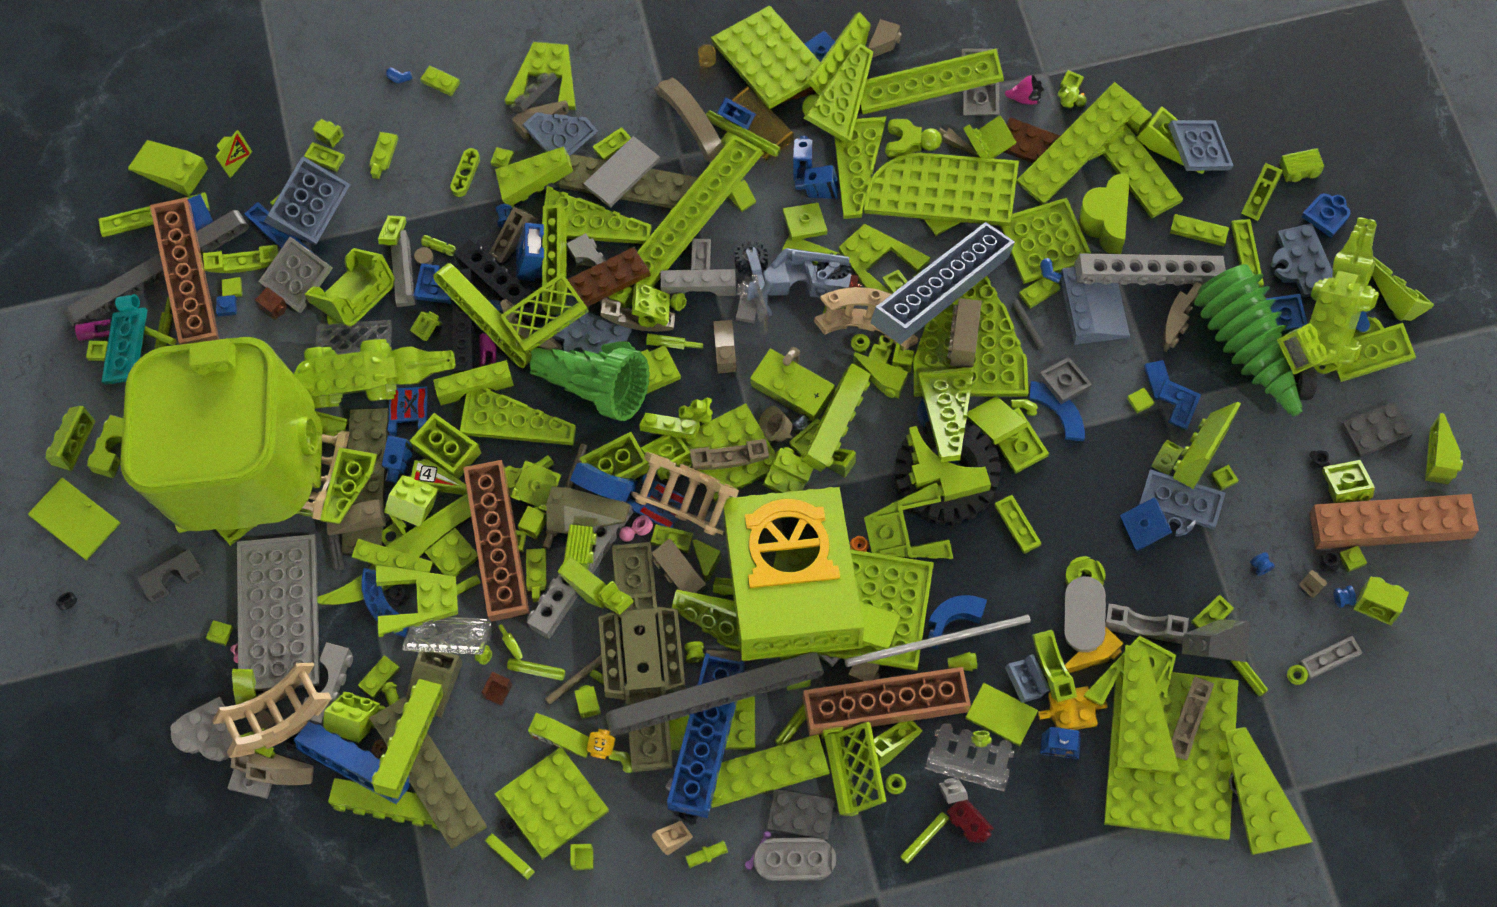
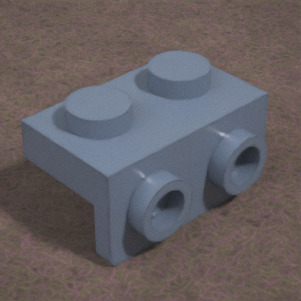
M1033 654L1024 660L1009 663L1005 666L1021 703L1041 698L1050 690L1039 667V663Z

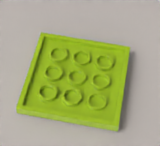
M1067 198L1012 214L1011 226H999L1001 232L1015 242L1011 256L1023 284L1044 277L1041 272L1040 263L1045 258L1051 259L1054 272L1061 273L1062 268L1075 267L1074 262L1079 254H1091Z
M746 403L701 425L694 440L681 438L689 450L709 447V450L746 445L747 441L766 439L769 458L725 469H696L720 480L719 483L723 485L726 483L737 490L765 477L776 454ZM718 491L714 493V502L718 501Z
M561 747L495 793L497 800L542 860L609 812L608 807Z

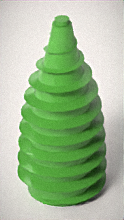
M1247 264L1230 268L1203 284L1197 291L1198 297L1194 304L1198 307H1204L1200 314L1202 318H1212L1208 324V329L1220 330L1215 340L1218 342L1227 341L1223 352L1236 353L1231 362L1233 364L1245 365L1241 374H1253L1255 378L1252 384H1262L1266 388L1265 393L1272 394L1277 400L1276 402L1280 403L1289 415L1291 414L1292 417H1295L1303 412V407L1296 387L1298 383H1295L1293 372L1277 339L1282 337L1281 333L1287 327V325H1277L1276 320L1282 312L1271 311L1270 307L1276 302V299L1266 300L1265 294L1270 287H1260L1258 284L1263 278V274L1254 275ZM1288 339V340H1286V341H1283L1284 344H1285V346H1286L1292 339ZM1289 353L1291 358L1295 355V353Z

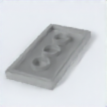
M633 136L584 183V187L611 208L660 161V156Z

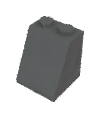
M1219 619L1187 632L1183 637L1182 654L1246 662L1250 622Z

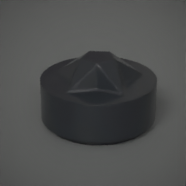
M66 592L58 597L56 605L62 611L68 610L76 604L77 598L72 592Z

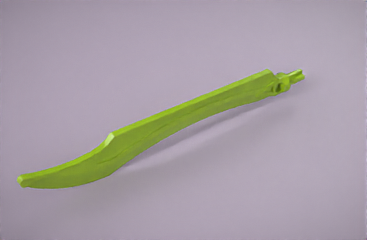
M548 455L535 463L547 469L554 465ZM509 465L505 470L511 496L522 468H514ZM468 493L425 520L420 527L416 526L386 547L420 557L442 536L471 517ZM372 565L369 569L376 570V565ZM362 575L337 590L317 597L318 604L337 605L364 600L361 585ZM394 585L382 586L383 592Z

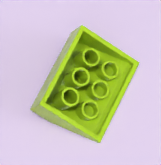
M1235 402L1211 412L1207 419H1202L1198 426L1200 429L1199 433L1194 432L1190 439L1191 446L1185 447L1181 455L1184 458L1182 461L1178 459L1173 468L1176 471L1173 476L1175 480L1192 489L1195 488L1227 434L1241 403Z

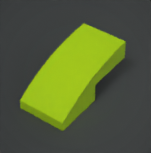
M233 669L232 682L236 705L256 698V680L253 669Z

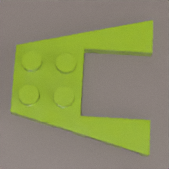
M533 42L505 98V103L513 105L515 103L514 100L526 92L529 76L554 73L557 78H562L558 102L566 101L569 110H576L568 45Z
M866 224L862 225L839 246L840 253L850 257L849 263H851V268L865 288L877 289L890 294L892 293L867 272L890 250L917 273L930 262L929 256Z
M937 482L864 517L872 553L895 557L953 559L949 539L911 547L903 510L941 502Z
M376 565L377 586L416 583L418 613L378 616L379 637H383L384 634L389 632L403 631V628L413 625L415 627L423 625V622L437 621L458 614L456 576Z
M1139 636L1130 646H1143L1147 648L1161 704L1164 709L1176 655ZM1125 652L1085 693V698L1100 706L1103 705L1119 673H1124Z

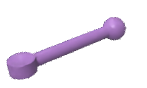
M769 831L763 833V839L760 844L771 837ZM754 854L750 861H747L745 864L748 870H751L754 866Z

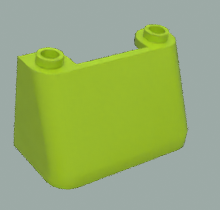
M353 248L345 257V266L348 271L326 292L322 288L314 286L304 294L310 304L346 326L356 324L393 288L395 281L394 275L383 255Z

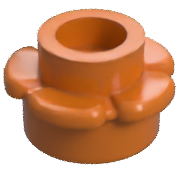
M857 536L850 542L851 550L867 552L869 548V542L863 536Z

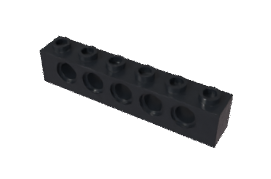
M469 240L454 253L457 263L464 269L471 268L473 277L498 300L507 299L515 306L533 293L529 288L525 289L517 277H512L505 266H499L491 254L487 255L479 243L475 244ZM526 303L524 306L531 304V306L528 308L524 307L523 312L533 313L535 303ZM538 304L536 314L546 316V311L541 304ZM522 315V321L527 326H531L533 316ZM535 317L534 327L538 326L545 318Z
M471 268L458 269L474 286ZM452 300L453 352L456 364L453 372L456 374L475 369L474 321Z

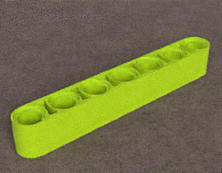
M447 263L433 275L435 282L517 366L524 368L530 363L532 358L531 352L527 354L501 318L500 315L502 314L455 266ZM519 333V337L523 341L525 338Z

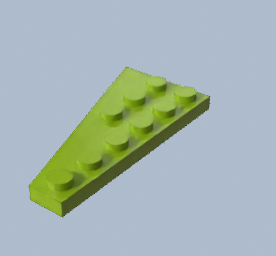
M860 12L854 15L807 80L808 84L819 96L854 47L859 43L863 46L866 45L871 24Z
M860 43L856 45L804 116V119L845 143L850 142L874 52Z
M887 116L856 119L853 135L848 143L834 136L843 219L862 218L867 188L873 175Z
M547 186L544 206L562 205L567 214V239H576L587 234L588 238H592L594 241L644 244L651 236L652 227L648 223L632 217L627 218L620 215L619 212H611L603 206L581 198H574L569 196L568 193L553 190L552 187Z
M974 367L918 373V380L940 462L960 460Z
M488 388L475 389L466 393L460 432L466 436L563 445L574 444L576 431L574 424L549 416L541 410L530 408L524 403L503 394L499 395Z
M1125 645L1117 767L1180 773L1147 648Z
M755 696L737 701L725 750L755 749ZM689 715L668 721L671 750H681Z
M1246 727L1224 731L1250 853L1254 855L1312 843L1311 837Z

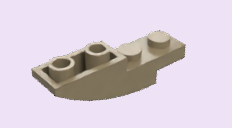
M1199 282L1194 284L1187 295L1180 291L1174 300L1164 328L1163 351L1167 352L1170 347L1174 348L1179 341L1177 337L1180 333L1184 334L1188 329V315L1193 309L1191 305L1198 297L1197 291L1202 286Z
M255 753L231 758V768L246 772V778L250 780L277 785L311 784L313 780V765L277 754L273 759Z

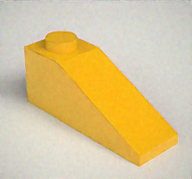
M1105 627L1104 642L1092 652H1078L1065 664V667L1069 673L1107 663L1111 658L1115 660L1122 653L1121 647L1123 643Z

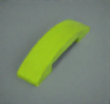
M278 245L261 246L258 251L224 255L222 251L203 253L204 269L207 272L238 273L266 268L270 266L277 256Z

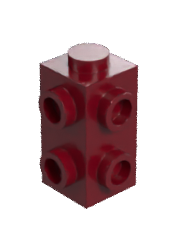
M968 800L956 802L947 811L951 816L949 818L956 827L960 826L965 831L963 835L970 842L980 843L982 841L984 843L991 837L992 834L990 832L994 828Z

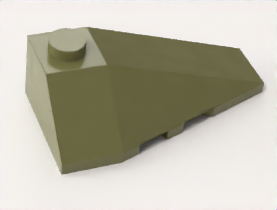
M552 486L546 503L547 531L568 533L569 525L588 527L601 525L605 527L626 522L630 504L570 488Z

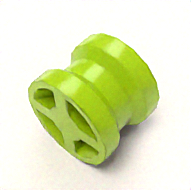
M694 641L684 645L685 651H687L686 662L697 663L704 661L703 642Z

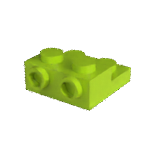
M665 345L650 352L648 349L640 352L646 357L649 365L650 377L647 394L681 379V375Z
M663 435L641 447L644 455L646 451L670 459L671 462L676 463L677 467H680L681 464L688 467L692 465L690 450L680 437ZM661 466L656 471L661 480L669 479L671 473H669V469Z
M780 448L774 456L762 485L778 493L803 491L813 471V467L802 462L803 456L795 455L794 450L791 448Z
M1361 460L1323 467L1322 473L1329 485L1328 492L1334 503L1359 500L1360 502L1369 501L1373 498L1375 487Z

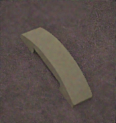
M507 299L502 300L500 303L504 313L514 306ZM510 314L507 317L508 321L518 324L517 314ZM520 328L519 333L524 338L529 337L530 329ZM552 337L539 346L549 350L552 348L561 350L563 348Z
M602 299L600 315L615 324L642 331H670L674 329L675 313L669 312V322L666 326L657 323L655 326L647 328L639 324V317L632 314V309L620 307L621 302Z
M766 439L747 441L746 445L712 450H709V447L690 450L693 469L701 470L738 467L769 458Z
M1195 676L1172 737L1176 757L1186 761L1188 760L1202 715L1214 683Z

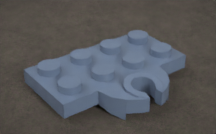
M1312 223L1280 230L1276 233L1281 249L1271 259V267L1281 263L1285 265L1286 269H1276L1274 272L1275 276L1281 279L1283 283L1296 282L1302 297H1310L1314 284L1324 278H1332L1333 273Z
M588 312L552 338L564 342V351L575 350L583 353V350L599 354V351L603 352L601 350L603 344L627 341L631 328L620 326Z
M1150 470L1139 505L1152 498H1156L1168 525L1171 522L1179 525L1175 536H1183L1192 531L1195 524L1215 530L1225 492L1196 484L1195 488L1192 489L1175 480L1173 476Z

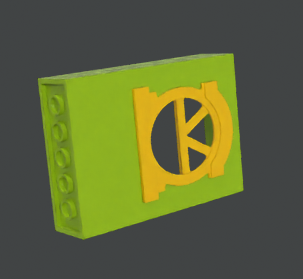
M840 487L749 495L737 498L729 497V499H726L723 507V522L742 661L862 648L864 625ZM788 517L799 519L789 541L774 526L773 520ZM806 524H810L818 534V538L798 540ZM767 528L779 542L759 544L758 540L762 530ZM820 547L816 560L809 567L798 572L776 570L768 565L760 554L762 552Z

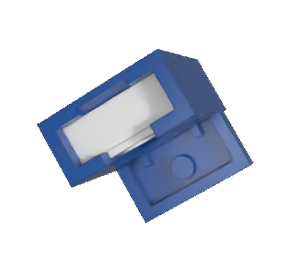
M525 223L516 246V277L519 280L535 281L536 278H542L544 248L542 247L543 242L541 240L544 235V224Z

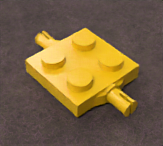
M1088 686L1075 688L1077 697L1061 702L1053 699L1050 692L1048 693L1050 709L1038 711L1039 720L1052 718L1057 728L1078 730L1095 727L1098 724L1095 712L1098 709L1107 708V703L1105 700L1103 705L1100 706L1085 698L1084 695L1089 690Z

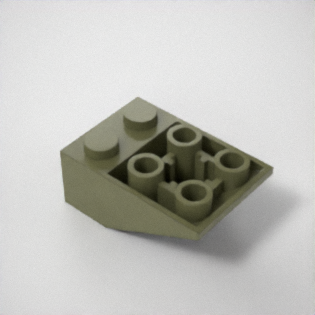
M422 645L414 664L406 700L409 702L412 686L417 684L418 679L442 685L443 697L434 716L442 718L463 664L460 656Z

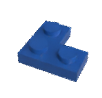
M421 263L414 292L415 299L451 304L452 299L433 278V275L440 270L439 265Z
M1166 379L1157 398L1175 405L1168 423L1187 430L1201 394Z

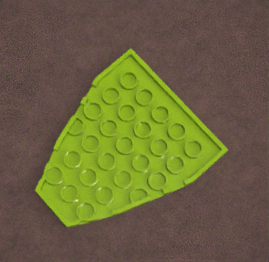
M986 276L959 297L961 299L982 301L970 397H1028L1027 357L1022 351L1019 338L1017 339L1007 308L1004 303H1001L997 296V291L991 286V281ZM959 298L924 327V332L913 359L914 396H923L918 373L965 368L950 366L951 359L948 358L954 305H958Z

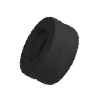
M1313 367L1293 374L1295 383H1298L1296 387L1300 400H1311L1316 393L1317 375Z

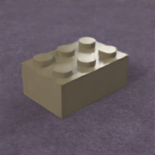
M959 298L958 305H954L948 358L951 359L950 366L969 368L974 365L982 301Z

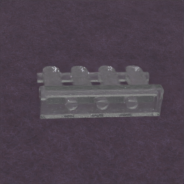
M948 723L943 724L940 730L936 729L934 736H938L935 748L931 747L925 769L1000 791L1005 790L1010 772L1009 769H1006L1009 757L1013 758L1015 752L1011 750L1012 744L1008 740L1001 741L999 747L991 745V743L986 747H977L971 742L972 732L969 729H963L960 732V736L952 734L953 728ZM950 740L958 742L955 754L947 752ZM969 746L977 748L975 759L967 758ZM989 751L997 753L994 765L986 763Z

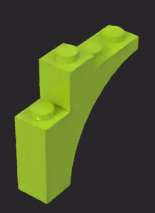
M917 426L909 428V434L906 435L908 445L913 447L914 452L911 453L913 463L916 464L912 465L909 477L911 484H915L916 489L924 488L937 482L939 484V494L943 496L944 502L990 490L991 483L986 467L971 468L958 466L950 462H940L939 456L923 441Z

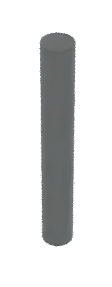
M1015 300L1012 305L1038 350L1044 348V343L1019 300Z

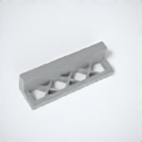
M401 230V238L398 244L391 245L397 307L416 305L410 240L406 230Z

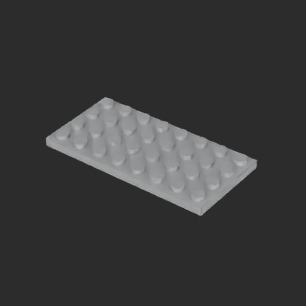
M316 535L238 541V669H253L256 680V692L273 688L288 675L296 663H314L315 666L308 676L313 686H319ZM301 682L298 687H305V686H304L303 683Z

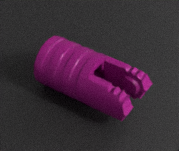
M110 319L76 324L75 331L78 341L109 336L110 331L98 333L97 326H107L110 324Z
M486 333L479 335L480 367L485 366L486 357H490V364L496 363V343Z

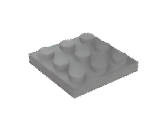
M289 237L258 282L266 288H270L281 296L288 305L302 313L309 303L304 294L314 286L320 287L333 268L294 238Z

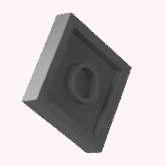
M1070 357L1041 371L1038 376L1061 404L1089 390L1092 386L1091 382Z

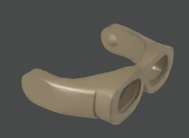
M791 347L783 359V364L788 366L792 361L798 364L800 361V350L796 347Z

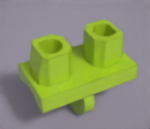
M708 397L701 401L695 399L689 407L685 405L679 407V418L708 423L711 421L713 414L710 409L712 399Z

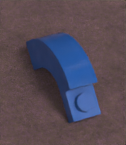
M577 463L570 481L591 492L624 502L627 499H631V491H636L638 483L633 478H622L607 474L588 463Z
M962 595L944 601L931 615L928 627H931L928 639L942 636L945 627L954 620L966 619L980 624L987 600L976 596ZM939 645L931 646V648L938 649Z

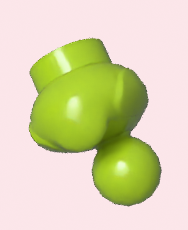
M1067 84L1057 94L1061 98L1062 106L1066 108H1072L1074 102L1078 107L1084 106L1087 102L1084 93L1079 94L1078 88L1069 87Z

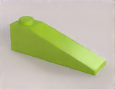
M1374 257L1375 267L1372 276L1387 305L1394 312L1393 315L1397 319L1412 321L1434 306L1417 289L1414 291L1405 286L1407 282L1404 279L1395 275L1392 276L1393 271Z

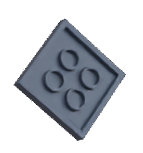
M1172 120L1168 124L1186 171L1230 170L1234 166L1216 120Z

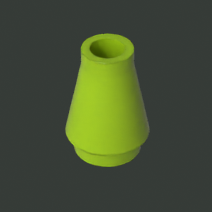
M967 652L948 658L949 669L963 667L964 671L978 669L976 653Z

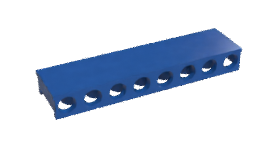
M706 653L698 685L745 672V661L741 660V662L718 658ZM737 701L689 715L667 800L668 810L708 818Z

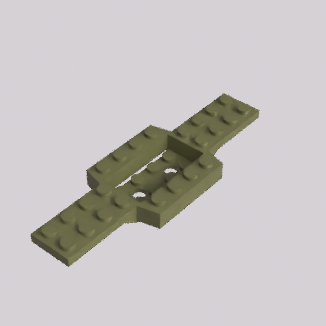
M651 542L612 546L615 584L620 591L631 596L634 602L620 615L611 612L598 617L605 697L626 700V706L684 690L685 677L678 610L657 607ZM655 617H658L664 681L661 680ZM619 621H622V631H623V642H624V653H625V664H626V675H627V684H626L625 686H624V675H623V664H622V653H621ZM635 627H644L645 633L640 636L634 633ZM639 664H647L649 670L646 673H640L637 670ZM668 721L629 732L632 772L673 768Z

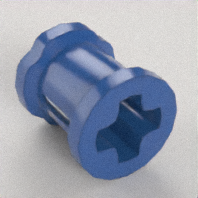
M500 204L495 208L499 218L497 224L501 228H503L504 221L507 220L512 211V207L509 204Z

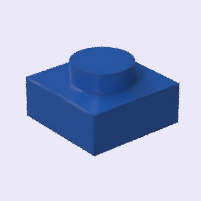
M236 296L216 297V314L218 316L237 315Z

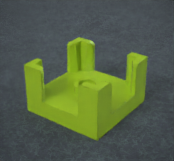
M526 460L511 497L547 511L546 503L552 486H558L562 474Z

